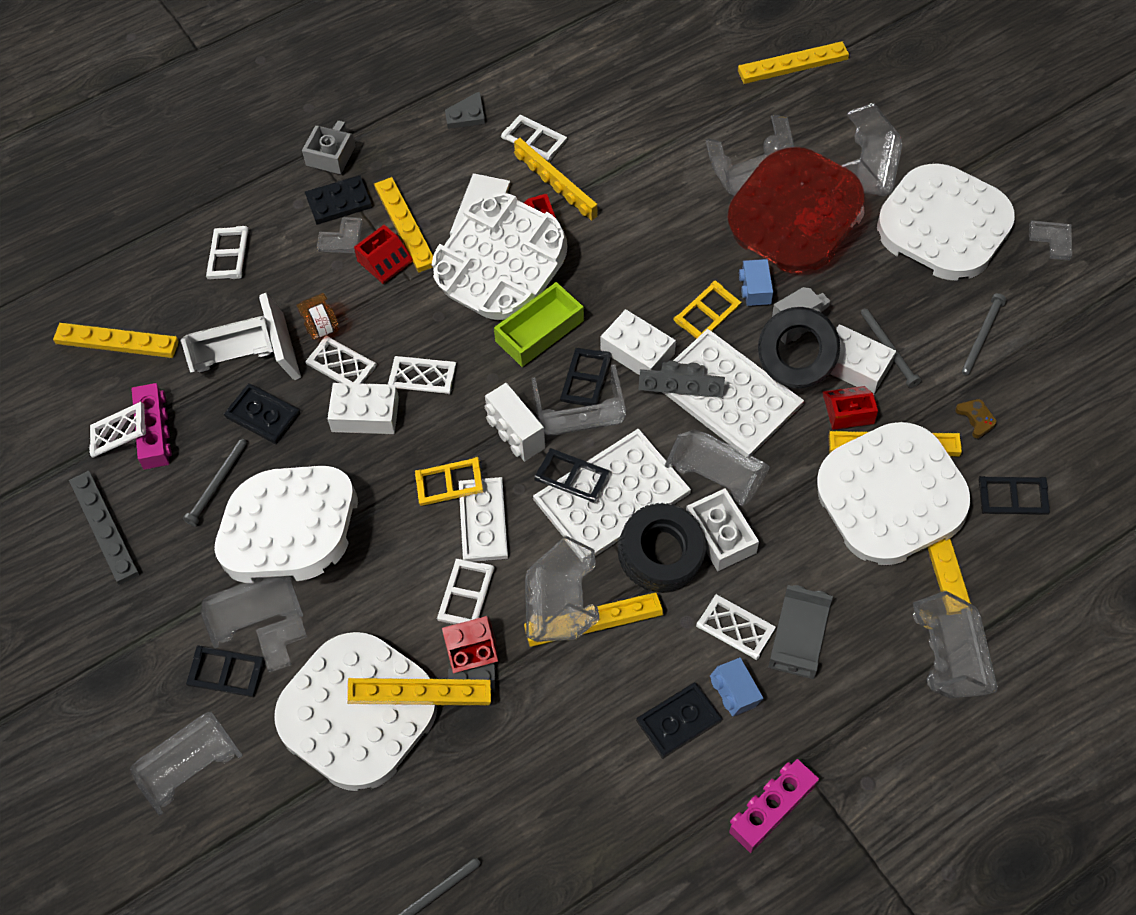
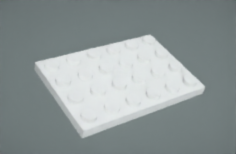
M709 329L703 332L673 361L683 364L698 363L699 365H704V375L725 377L723 397L663 392L747 459L804 403L803 399L784 385L773 380L764 370Z
M637 429L587 461L610 470V474L595 504L552 486H547L533 495V500L585 564L619 541L625 523L637 510L655 503L675 504L689 495L691 489L643 433ZM580 467L571 487L591 494L600 474ZM570 472L557 481L564 484Z

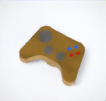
M976 399L960 403L956 406L955 411L957 414L966 415L969 418L970 424L974 427L972 433L974 438H980L994 428L996 419L982 400Z

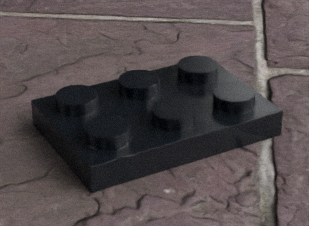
M360 175L305 191L316 225L372 208Z

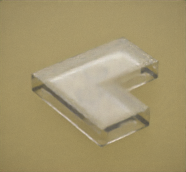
M342 217L339 233L320 232L317 251L355 254L354 246L359 243L362 218Z
M1030 221V241L1050 242L1051 259L1071 260V224Z
M300 615L256 629L269 673L291 665L286 644L307 638Z

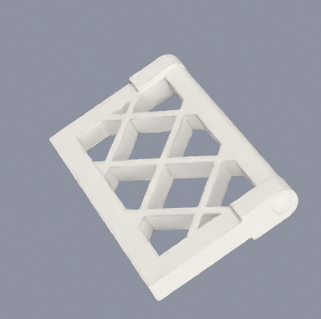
M328 336L323 338L319 346L305 361L307 365L339 383L363 384L377 366V363L367 359ZM329 344L337 348L336 350L331 351L325 350ZM344 352L353 357V359L342 361L341 353ZM339 354V362L328 364L327 356ZM319 357H324L325 364L322 365L316 362ZM357 362H362L367 366L365 369L359 370ZM355 363L356 371L344 373L343 365ZM341 366L342 374H338L329 368ZM357 375V379L354 382L345 378Z
M395 356L388 385H396L397 389L450 394L456 362ZM400 364L410 365L404 370L399 368ZM417 366L431 368L422 373ZM438 368L448 369V372L442 375ZM415 369L419 375L409 380L405 374ZM435 371L439 377L430 382L425 376ZM402 376L407 383L396 382V380ZM421 378L427 383V385L413 384ZM442 380L445 382V387L434 386Z
M139 402L90 425V455L92 458L146 434L144 404ZM136 413V416L134 417V419L131 420V419L129 418L130 415ZM120 420L116 428L112 426L113 423ZM129 420L131 423L125 433H123L121 429L126 421ZM112 428L114 431L107 441L104 437L109 429ZM119 433L123 434L121 438L115 440ZM102 440L105 441L106 444L99 448Z
M717 594L696 625L699 629L706 631L755 660L760 657L776 629L770 623ZM717 605H720L729 611L717 614L715 609ZM734 614L749 622L737 625ZM730 615L734 626L721 628L718 618ZM715 619L718 629L707 625V621ZM754 625L766 630L764 635L757 636ZM750 626L754 637L741 639L738 629ZM735 630L738 640L732 639L723 634V632ZM755 641L757 646L755 650H752L743 645V643Z

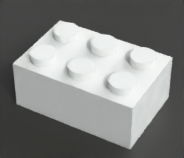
M626 309L601 336V351L610 352L613 359L639 375L640 369L660 371L662 369V362H668L675 354L676 340Z
M839 324L836 330L840 339V355L831 375L856 387L865 386L874 395L893 363L896 350Z
M333 383L328 412L331 432L395 434L399 402L396 385Z
M507 383L485 395V409L488 414L486 419L492 427L495 426L498 429L501 439L504 442L508 441L516 457L520 456L525 462L545 449L544 427Z
M726 488L686 506V511L690 512L689 514H692L693 518L698 520L697 522L700 523V527L703 529L704 537L706 538V553L717 571L757 553L759 541Z

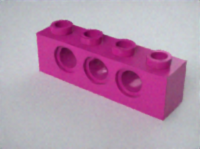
M157 383L133 387V405L139 402L144 404L146 434L136 438L138 460L144 470L169 465L168 456H172L170 444L167 443V438H170L167 425L165 426V420H168L167 410L163 407V403L166 402L165 392L160 390Z
M798 759L792 764L788 762L780 770L781 776L776 781L772 778L764 786L763 790L765 792L760 797L755 795L746 805L748 809L743 814L738 812L730 821L732 825L729 833L750 853L817 786L819 778ZM790 783L794 786L795 790L792 792L786 791L783 788V784ZM775 800L779 807L770 808L766 801ZM753 816L759 817L762 824L758 826L753 825L749 819Z

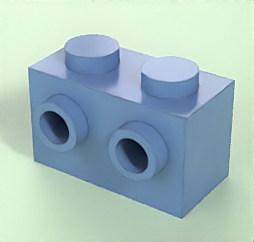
M768 259L743 261V267L739 269V280L743 281L744 286L741 287L742 298H746L747 306L771 304L773 289Z
M741 658L717 666L710 675L713 687L718 690L723 699L724 707L729 710L732 717L755 708L763 699Z

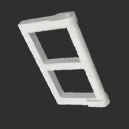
M519 115L501 135L502 139L514 143L517 138L511 135L521 123L536 129L535 133L526 143L547 161H551L567 141V137L522 115ZM542 133L558 140L547 153L532 146Z
M236 226L233 228L214 229L206 274L207 279H238L242 277L249 227ZM241 235L240 248L217 250L219 237ZM238 256L236 270L214 271L216 257Z
M456 559L437 620L458 624L479 618L495 567L489 564ZM460 568L486 573L480 592L454 587ZM452 594L477 599L472 619L446 614Z

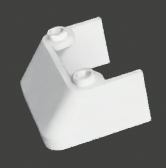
M264 316L191 333L181 339L190 372H194L196 369L198 372L209 370V366L213 363L253 353L262 357L273 352Z

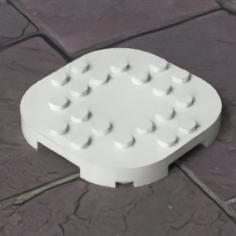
M927 164L911 170L885 201L880 211L877 231L880 233L882 244L891 253L898 256L901 252L934 270V276L946 280H958L959 277L967 276L970 279L979 275L987 268L991 258L1004 240H1007L1014 223V209L1006 195L997 188L952 166Z
M494 193L493 197L486 199L481 197L475 200L463 211L465 218L444 246L439 244L433 256L432 267L434 268L433 276L436 283L449 298L486 318L504 320L544 291L564 262L567 253V239L559 222L550 213L546 212L544 214L518 201L516 196L511 194Z
M904 422L886 424L836 448L825 458L818 473L819 500L844 538L845 545L860 559L878 562V565L901 563L906 561L908 556L944 538L946 540L950 539L962 528L968 515L970 492L965 479L940 441L930 431L915 424Z
M312 466L272 469L256 474L246 480L231 495L215 541V554L223 569L232 579L243 583H254L255 577L292 575L296 581H302L324 573L323 568L329 566L331 562L336 564L348 546L346 534L352 510L357 508L358 505L357 494L349 477L334 467Z
M353 632L338 635L325 642L288 683L276 704L275 725L281 740L293 755L296 754L328 778L335 786L346 790L358 791V789L378 787L395 775L399 764L423 734H427L430 731L436 718L437 705L347 704L348 678L430 679L423 669L381 639L370 634Z

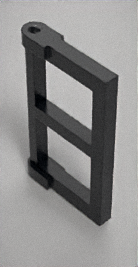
M575 348L560 401L596 408L612 354L608 351ZM579 357L602 359L603 363L599 375L575 372ZM572 380L597 382L593 397L586 398L568 395Z
M550 448L535 475L534 481L547 484L595 504L610 474V470ZM554 457L574 465L564 484L544 477ZM580 467L600 474L591 494L571 487Z
M979 476L982 514L1049 515L1046 477ZM987 483L1009 484L1012 507H989ZM1016 484H1039L1041 507H1019Z
M197 645L186 682L187 686L254 698L265 661L264 657ZM204 654L226 657L218 684L196 680ZM233 659L255 663L248 689L226 686Z

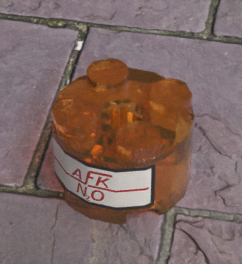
M323 292L305 299L296 305L300 315L303 316L304 326L312 340H317L339 331L336 316L332 307L330 308L329 304H326L325 300H327V297Z

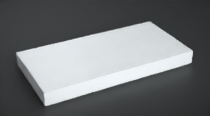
M473 173L450 231V237L465 218L463 211L471 203L481 197L483 199L493 197L494 193L507 194L510 181Z
M267 293L261 294L259 298L276 361L292 379H299L301 375L284 314Z
M502 477L482 479L484 492L460 497L463 560L474 562L508 559ZM475 480L459 481V490L475 487Z

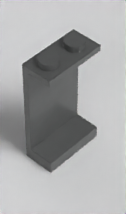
M799 585L787 586L768 668L814 680L833 596L823 591L814 592L806 590Z

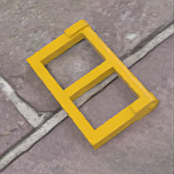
M713 281L706 290L674 318V321L697 339L702 333L684 319L695 307H698L714 320L703 332L707 329L714 331L741 305V301L724 289L717 281ZM713 290L732 304L720 316L701 302Z
M478 457L428 469L415 470L420 506L484 492ZM473 465L475 487L454 491L451 470ZM445 472L447 493L426 497L423 476Z

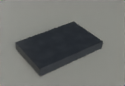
M248 383L225 411L224 416L262 438L277 444L300 415V410Z
M695 682L636 718L637 723L662 759L721 723L722 720Z

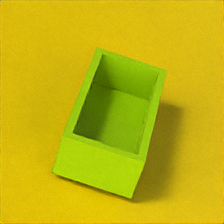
M555 282L495 326V342L523 367L584 321V307Z

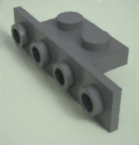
M676 361L662 362L661 371L640 369L638 390L723 397L725 377L704 375V365H699L698 363L683 364Z

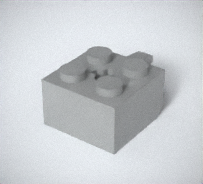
M337 121L333 129L318 125L314 127L302 149L306 166L342 174L356 147L353 134L346 133L345 122Z
M803 287L775 303L772 317L778 312L791 307H808L821 313L829 306L830 300L823 293L816 295L811 288ZM805 328L790 329L781 337V341L784 344L796 341L802 334L807 331L810 332V330Z

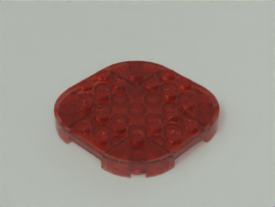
M784 148L767 156L736 193L728 210L729 226L733 237L745 250L749 248L774 262L779 269L790 273H802V271L809 269L817 270L826 265L835 256L834 251L853 226L855 224L859 225L866 207L864 189L860 180L852 171L806 148Z

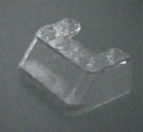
M564 536L529 568L525 577L526 635L529 639L536 642L575 640L599 621L598 607L590 604L583 608L582 578L591 572L596 565L595 550L568 536Z
M948 591L913 602V617L917 624L929 630L931 637L929 644L934 651L935 669L929 671V676L927 677L931 690L948 698L982 696L995 693L997 691V683L981 616L977 608Z

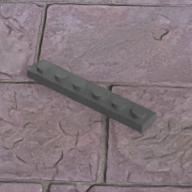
M87 471L70 479L69 482L118 585L139 576L91 473Z

